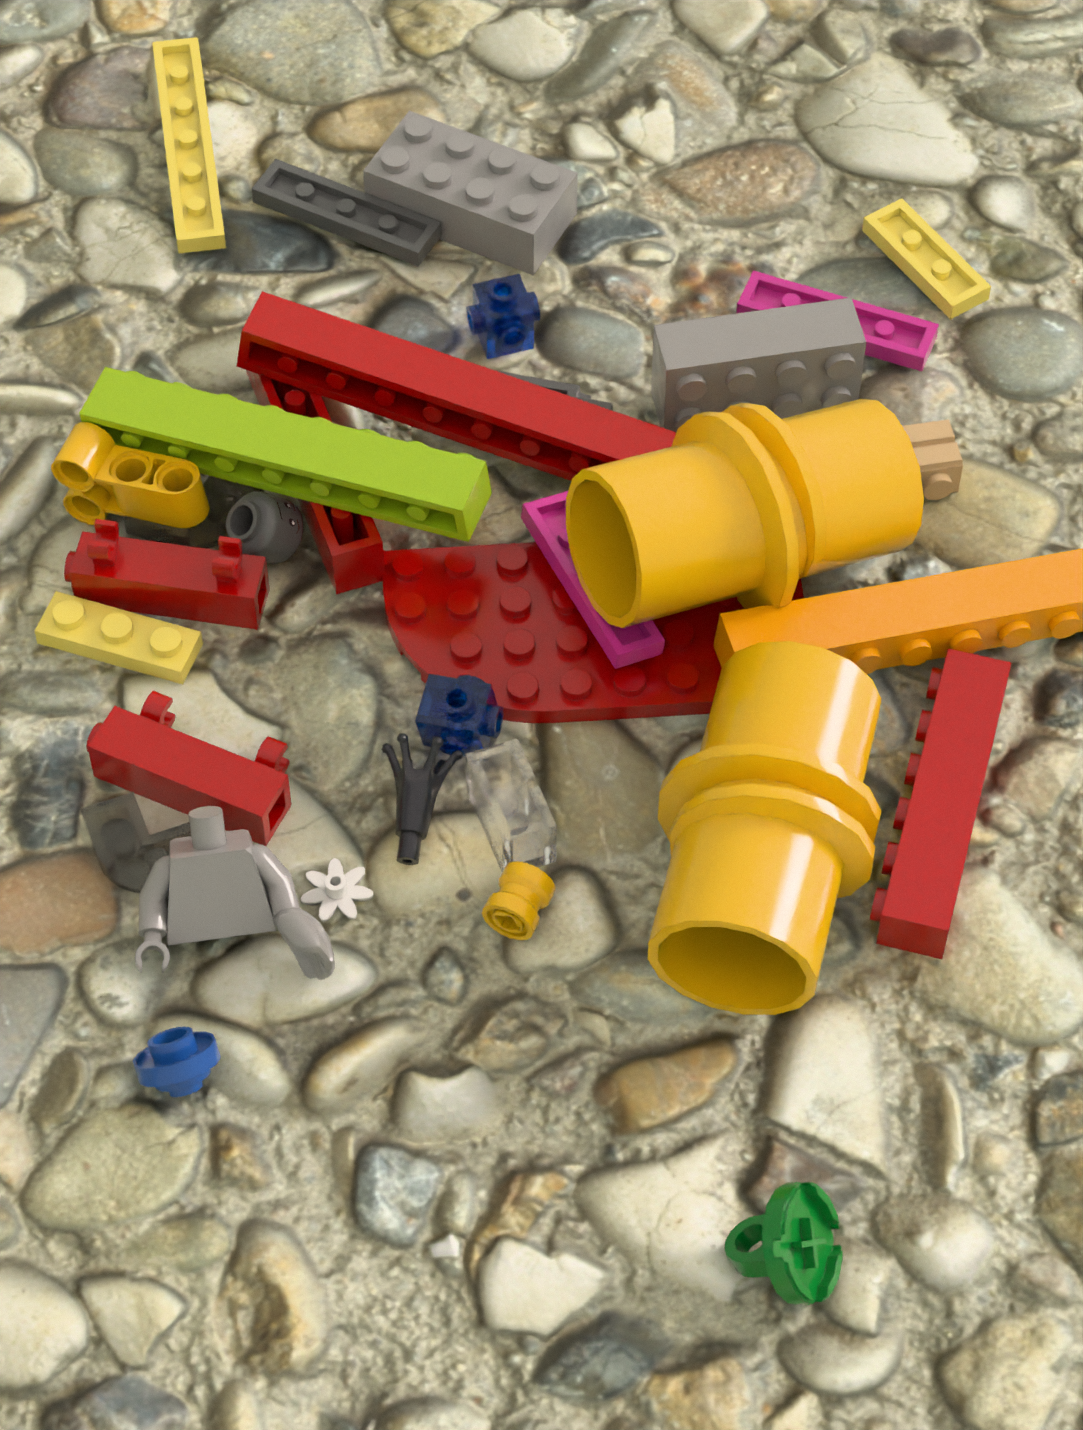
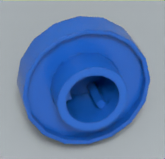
M176 1027L151 1037L147 1042L148 1046L140 1051L132 1061L140 1085L155 1087L156 1090L161 1092H169L171 1097H182L202 1088V1080L209 1076L211 1073L210 1069L217 1065L221 1056L214 1034L209 1032H193L190 1027Z

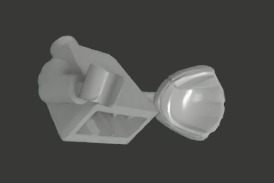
M203 806L191 810L188 814L191 836L175 838L170 841L169 855L155 861L139 894L138 933L141 937H144V943L139 946L135 955V966L138 971L142 973L141 956L148 950H156L163 957L162 973L165 972L168 968L170 954L166 945L161 942V938L166 935L168 945L271 932L276 931V926L292 950L306 977H317V979L323 980L331 976L335 969L331 941L320 922L308 912L300 909L289 870L267 846L253 844L248 830L241 829L225 832L223 811L220 807Z

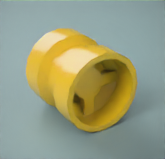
M519 861L510 862L506 865L499 878L498 885L500 890L489 896L482 909V916L485 922L501 935L515 940H528L533 936L539 924V910L549 905L555 894L556 886L553 880L538 867Z

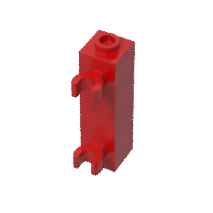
M95 519L96 533L82 531L76 551H69L66 557L64 578L66 582H71L74 596L129 612L258 630L270 590L266 557L242 554V541L239 538L219 536V550L120 537L119 526L116 521Z
M152 691L143 704L140 715L114 706L103 723L99 722L93 727L87 740L86 749L89 752L94 777L187 815L191 810L198 807H220L223 811L226 831L248 830L252 841L267 846L292 805L288 775L285 774L290 762L289 759L282 757L288 748L287 743L269 736L266 737L257 752L255 761H252L172 729L171 727L176 716L167 710L173 703V699L156 691Z

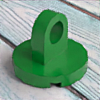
M787 1182L774 1190L766 1205L765 1214L749 1217L738 1223L730 1231L724 1246L726 1256L737 1272L744 1277H769L776 1293L788 1304L811 1305L814 1302H823L830 1297L839 1280L843 1261L841 1245H833L832 1229H840L838 1214L830 1197L817 1184L811 1182ZM762 1241V1245L759 1248L748 1252L754 1244Z

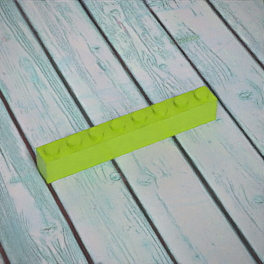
M105 367L79 412L82 422H89L106 430L112 436L115 445L189 460L198 467L200 474L466 542L470 541L492 494L486 461L479 460L470 454H455L428 447L419 441L407 442L383 436L370 429L358 430L334 424L322 417L310 418L286 412L273 405H257L238 400L229 394L217 395L193 389L184 383H169L145 377L136 371L124 372Z

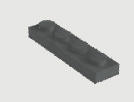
M278 159L272 162L251 189L253 203L418 267L442 236L440 221Z

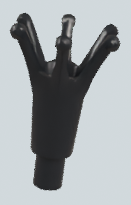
M400 733L397 736V741L400 743L402 753V769L391 744L385 743L381 750L383 753H386L389 759L397 790L396 835L400 837L397 861L405 865H416L419 863L421 841L427 837L437 794L450 769L457 760L463 758V752L459 749L455 750L447 761L440 759L435 765L439 749L444 742L443 738L435 736L423 769L417 770L413 768L408 736L405 733Z

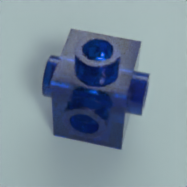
M520 274L472 284L473 305L466 307V315L472 335H478L486 358L491 359L534 349V321L540 320V307L535 292L527 293Z
M429 674L415 723L423 746L431 747L433 738L440 736L444 742L439 750L445 754L451 755L455 750L459 749L463 752V757L468 754L486 756L491 737L498 738L501 732L504 712L503 707L497 704L492 684H488L482 679L471 675H460L457 678Z

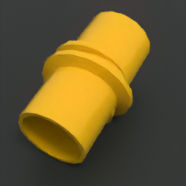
M858 399L780 419L766 406L739 403L729 406L721 413L703 412L693 415L677 429L671 447L582 469L572 478L566 496V530L570 554L580 584L592 606L608 624L625 628L733 597H737V600L745 609L770 604L776 608L789 605L792 601L798 579L896 553L911 545L922 524L924 494L920 466L910 438L895 414L877 400Z
M793 641L760 642L736 651L722 666L700 752L681 759L662 781L659 792L657 819L670 842L671 860L648 941L647 959L661 980L681 995L711 1008L743 1015H776L802 1007L815 996L836 900L852 895L870 880L875 853L873 843L882 810L871 789L864 784V778L879 718L881 697L872 678L851 660L823 647Z

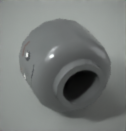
M253 491L243 495L230 509L226 520L227 537L241 539L242 554L266 557V561L269 564H278L288 560L300 545L304 531L303 517L298 507L287 499L265 492Z

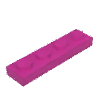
M753 270L737 303L736 314L844 299L847 297ZM852 299L866 340L865 355L922 372L936 341L939 324Z
M568 491L524 503L521 512L523 523L613 667L617 669L661 655L665 639L653 620L625 628L608 624L594 609L580 584L570 554L566 530V496Z

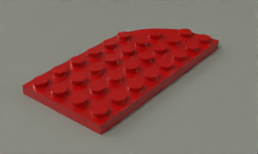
M536 542L384 551L385 574L382 577L386 621L400 655H405L410 663L421 673V680L451 702L457 698L470 705L484 709L485 716L512 722L565 723L710 714L722 670L713 646L720 613L745 609L739 603L737 597L654 619V624L665 639L663 653L615 669ZM798 579L792 600L804 598L801 579Z

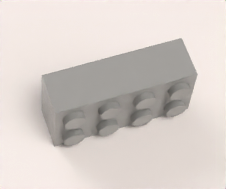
M408 111L363 170L365 193L440 221L442 236L439 240L531 275L536 273L577 214V172L412 111Z
M852 297L654 325L651 394L660 427L677 432V429L695 414L703 412L721 413L729 406L739 403L766 406L780 419L858 400L866 340Z

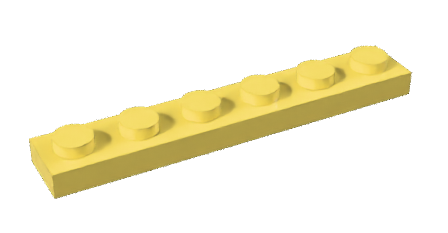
M198 37L152 42L178 254L226 248Z

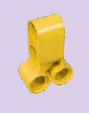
M89 422L75 424L51 465L54 477L61 484L70 488L63 499L65 509L72 517L88 525H94L95 519L105 520L107 515L111 513L176 528H189L203 522L210 510L199 469L193 462L182 458L115 445L112 436L106 430Z

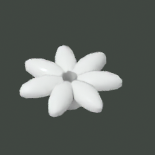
M333 858L329 863L327 876L313 870L306 872L307 880L316 888L303 894L301 903L305 905L321 903L319 918L322 922L328 921L333 916L337 906L344 916L354 920L357 916V910L353 901L370 900L373 897V891L357 885L365 876L364 867L354 868L344 875L340 860Z

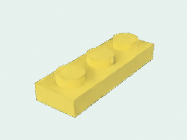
M902 198L864 217L862 231L950 320L989 300L991 286Z
M58 591L53 595L34 631L38 644L179 684H184L203 646L201 631Z

